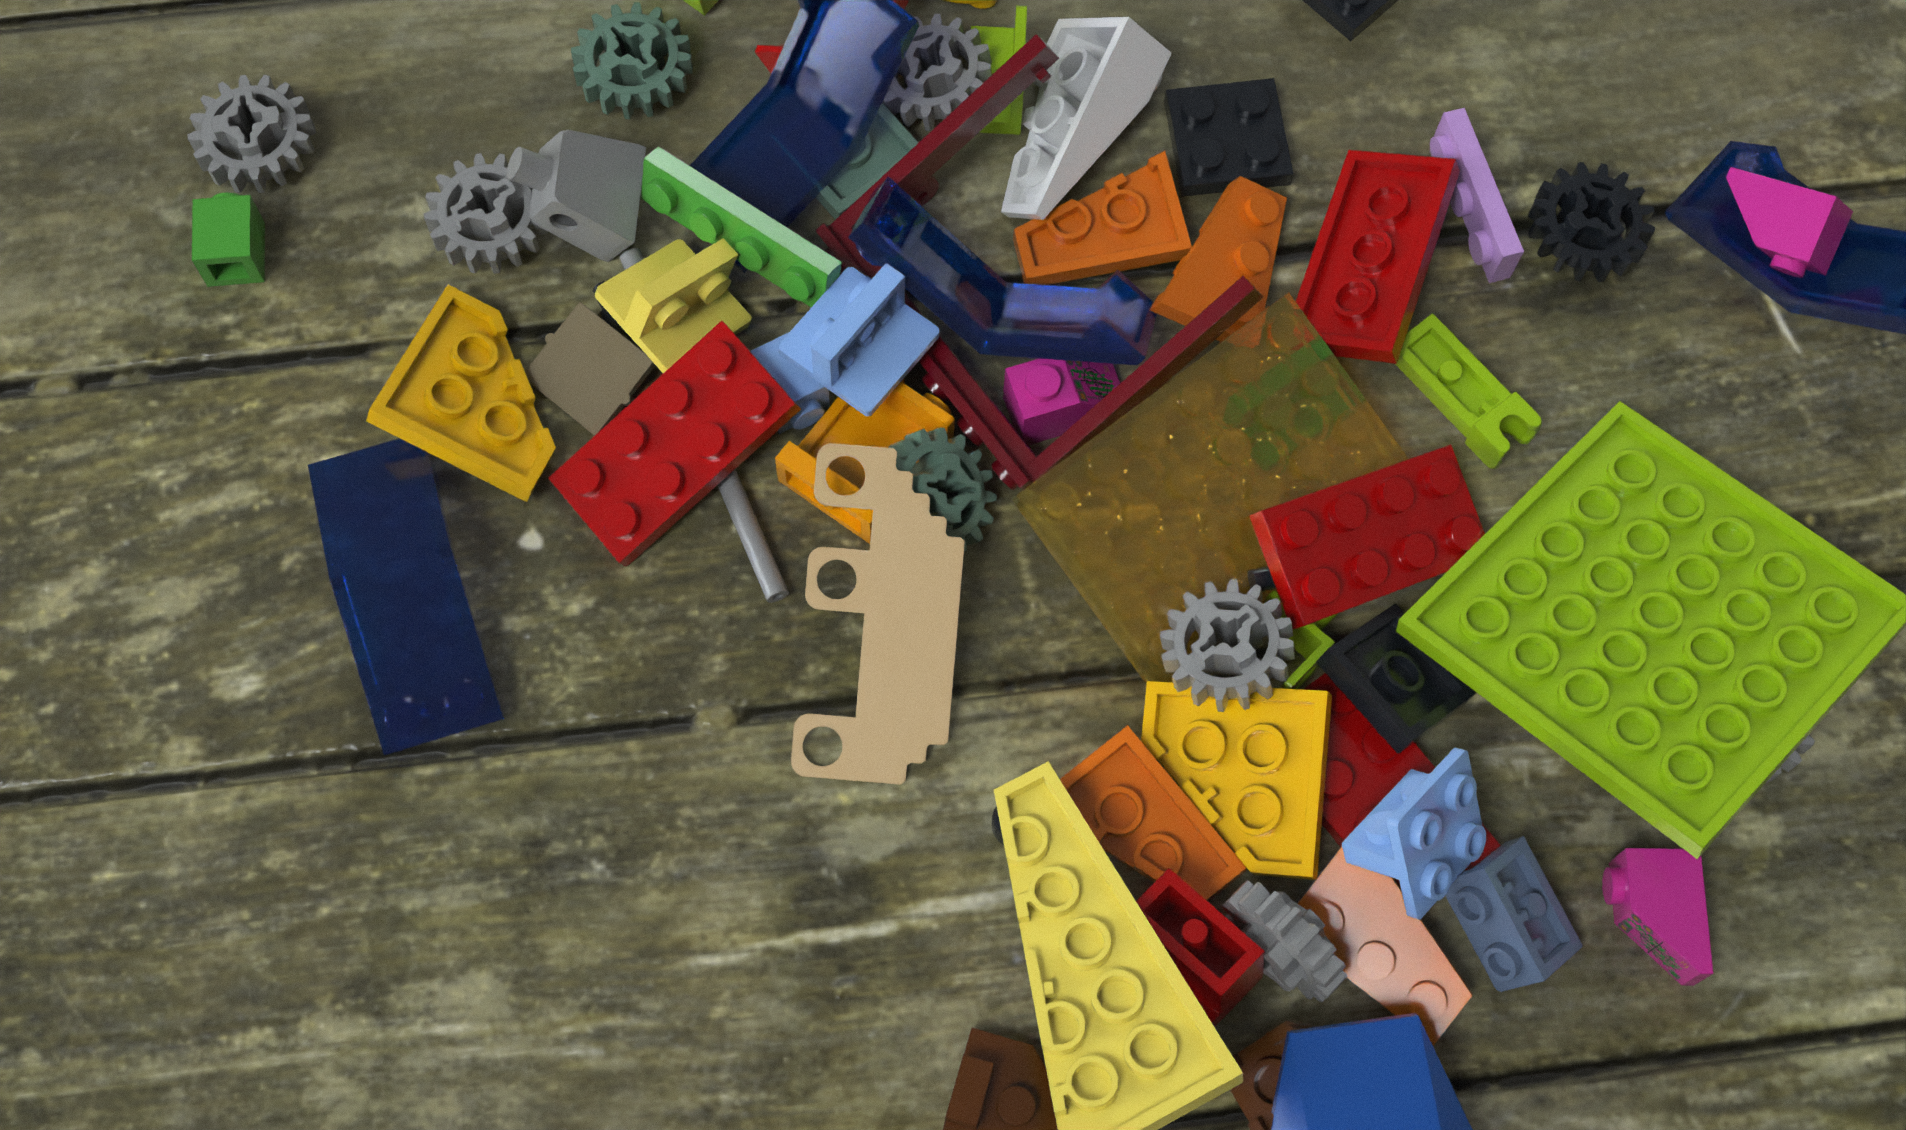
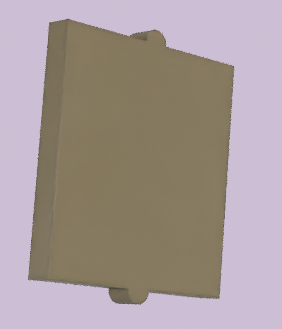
M579 302L555 334L549 333L546 335L545 341L547 344L526 369L525 373L530 384L595 436L617 416L624 405L628 406L634 400L632 395L656 365L641 349L586 305Z

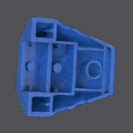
M1416 1013L1287 1031L1271 1111L1274 1115L1271 1130H1473L1425 1028Z

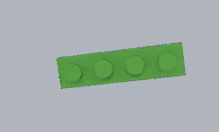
M659 146L644 158L642 200L647 202L657 212L666 214L688 228L705 242L714 244L724 238L738 253L736 260L746 269L754 271L786 291L793 299L802 301L812 307L840 276L841 261Z

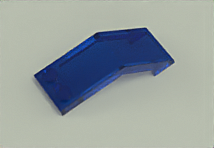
M797 0L801 8L767 84L689 166L785 227H788L860 150L919 28L918 20L893 0ZM738 260L735 261L734 265L743 273L748 270Z
M1730 141L1665 211L1671 223L1788 312L1906 335V231L1857 224L1850 218L1826 276L1809 270L1805 271L1803 278L1782 273L1771 268L1769 265L1772 259L1755 246L1726 179L1730 167L1810 189L1784 169L1775 146Z
M887 177L873 191L848 237L856 244L858 252L867 262L881 267L887 263L905 276V288L979 354L1138 365L1146 358L1157 313L1149 310L1154 302L1119 270L1115 271L1098 288L1006 282L890 177Z
M399 438L309 464V475L330 583L383 754L394 753L504 719L503 710L454 554L439 491L441 486L431 454Z

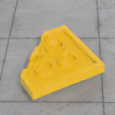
M448 284L370 407L366 422L527 502L547 468L556 446L549 429L543 428L534 407L535 395L520 359L515 360L506 338L508 329L501 312Z
M1147 681L1141 736L1142 743L1180 785L1182 791L1234 850L1236 856L1254 875L1317 880L1332 695L1328 691L1272 688L1273 696L1269 699L1262 697L1257 691L1250 694V709L1244 710L1240 706L1238 699L1235 698L1228 700V705L1224 712H1218L1214 697L1208 696L1200 706L1193 704L1192 686L1184 691L1177 692L1173 682Z

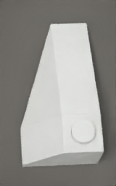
M1130 17L1058 19L1047 45L1055 52L1059 59L1047 69L1051 77L1044 84L1039 79L1033 82L1039 87L1035 106L1025 110L1022 125L1029 129L1026 146L1021 148L1013 159L1001 212L1007 217L1044 220L1150 101L1153 92L1160 85L1162 73L1172 53Z

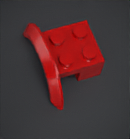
M1168 868L1136 902L1213 1026L1216 1027L1263 978L1265 951Z

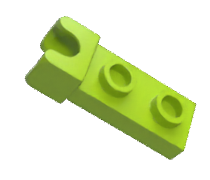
M1433 313L1406 334L1398 362L1395 365L1467 437L1465 444L1487 467L1497 469L1510 449V442L1502 433L1510 434L1520 444H1528L1532 441L1542 426L1539 414L1517 392L1511 394Z

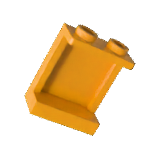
M904 379L873 415L868 417L837 397L798 446L788 441L775 457L778 481L870 544L873 510L825 506L815 498L816 459L820 448L829 443L888 448L891 444L904 440L906 435L922 429L929 432L940 427L946 429L949 439L954 437L955 419L949 407L942 400L929 393H925L922 396L907 386ZM848 456L839 457L828 466L826 481L830 489L839 495H852L863 486L865 471L862 464L855 458Z

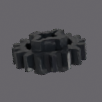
M1579 162L1571 176L1567 171L1560 168L1556 171L1551 183L1544 181L1541 184L1535 197L1536 199L1528 212V217L1534 220L1528 235L1529 238L1543 239L1537 255L1545 257L1553 254L1557 258L1553 270L1557 273L1568 265L1574 268V279L1576 281H1581L1586 271H1593L1597 281L1604 282L1611 269L1621 277L1626 274L1632 262L1638 263L1648 248L1647 244L1655 232V227L1648 224L1654 213V207L1639 205L1645 190L1643 187L1629 190L1625 186L1629 176L1626 172L1619 174L1613 179L1608 177L1607 164L1601 163L1594 174L1589 173L1584 162ZM1557 205H1559L1561 208L1558 214V217L1562 221V223L1558 224L1556 217ZM1622 220L1624 221L1625 228H1624V226L1621 224L1620 221H1622ZM1624 230L1626 231L1625 240L1621 236Z

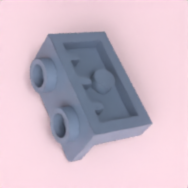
M1524 836L1504 842L1475 867L1463 871L1457 876V879L1445 895L1496 990L1500 992L1545 981L1583 947Z

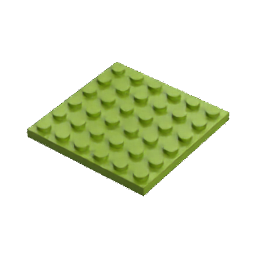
M1619 401L1398 620L1396 632L1698 859L1906 627V594Z

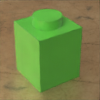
M225 192L216 194L212 198L193 199L192 262L207 287L265 282V222L251 195Z

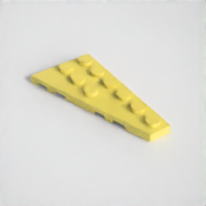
M1049 761L994 789L1057 1129L1158 1130L1243 1083L1242 1070Z

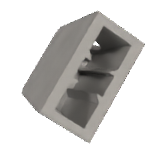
M562 130L541 147L538 153L522 147H517L514 150L508 163L507 178L533 188L529 217L533 224L606 262H609L635 243L646 147L583 132Z

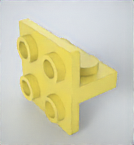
M724 238L697 254L683 240L677 239L600 284L595 292V298L662 373L667 371L719 322L723 321L735 334H738L748 328L752 320L751 315L727 290L731 284L729 275L738 257V253Z

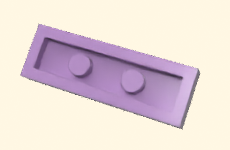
M1465 108L1444 112L1434 137L1430 140L1431 157L1456 159L1460 174L1450 204L1455 215L1462 217L1469 233L1468 243L1472 259L1477 265H1482L1489 283L1508 279L1513 274L1524 253L1523 247Z

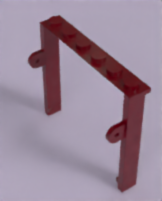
M1037 34L829 226L823 223L815 230L828 246L824 251L842 262L840 275L847 267H854L865 276L873 278L884 265L863 239L898 206L908 211H913L930 201L939 189V182L933 174L1036 79H1039L1044 84L1051 77L1047 69L1059 57ZM1242 276L1038 456L1035 455L940 335L937 341L919 360L928 372L922 379L936 397L944 403L950 400L962 416L956 422L963 433L978 447L984 443L996 457L991 466L998 477L1012 490L1019 487L1038 495L1095 444L1104 443L1118 434L1130 420V414L1257 304L1263 298V295L1246 277ZM905 292V304L925 317Z

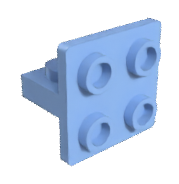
M886 263L873 278L865 276L854 267H847L779 343L778 347L779 354L868 417L873 415L939 338V328L905 304V276Z
M1456 747L1453 748L1430 774L1411 769L1342 842L1346 863L1399 880L1406 914L1419 920L1437 901L1445 897L1457 876L1471 862L1476 861L1481 856L1485 847L1486 831L1482 826L1476 795L1477 784L1472 774L1468 751Z

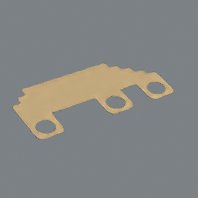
M829 443L822 446L817 453L814 495L817 501L825 506L873 510L870 550L818 547L808 557L805 588L807 603L812 608L818 610L864 613L856 717L808 713L801 715L795 721L791 766L800 776L901 785L906 781L907 765L910 763L922 764L926 761V751L930 744L945 745L948 743L965 540L961 537H951L946 534L947 519L945 517L931 516L929 512L930 497L927 494L914 493L912 490L913 474L910 471H899L896 468L897 451L894 448ZM848 456L855 458L862 464L865 471V481L856 493L852 495H839L828 486L826 471L830 463L836 458ZM831 560L847 562L856 573L854 590L848 596L841 599H832L825 596L817 584V575L820 568ZM817 727L833 729L838 733L842 741L841 755L834 763L827 766H818L811 763L803 751V741L806 735Z

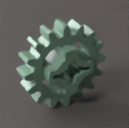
M634 2L631 12L625 14L622 13L621 8L617 4L611 5L612 17L607 20L597 13L593 14L591 17L594 30L579 28L577 35L580 46L571 47L575 81L577 86L583 87L585 100L591 103L600 99L602 112L606 115L612 112L616 106L622 107L625 119H631L634 108L641 107L647 117L653 116V104L658 101L668 108L673 106L671 91L685 93L687 90L685 75L693 74L688 35H681L679 21L674 18L664 23L663 12L660 7L654 8L649 15H645L642 13L640 2ZM668 54V61L665 65L664 56ZM599 58L600 65L596 67ZM665 65L664 69L661 72L659 68Z
M941 427L926 432L925 429L906 435L904 440L891 444L888 448H894L897 451L896 468L899 471H910L913 474L912 490L914 493H923L930 497L929 512L931 516H940L947 519L946 534L951 537H961L965 540L964 551H967V545L980 542L983 536L979 527L992 524L994 519L989 512L984 510V506L987 503L997 501V495L986 491L984 487V482L993 477L992 471H979L976 465L982 456L981 451L978 449L966 453L964 451L966 437L960 434L948 439L946 429Z

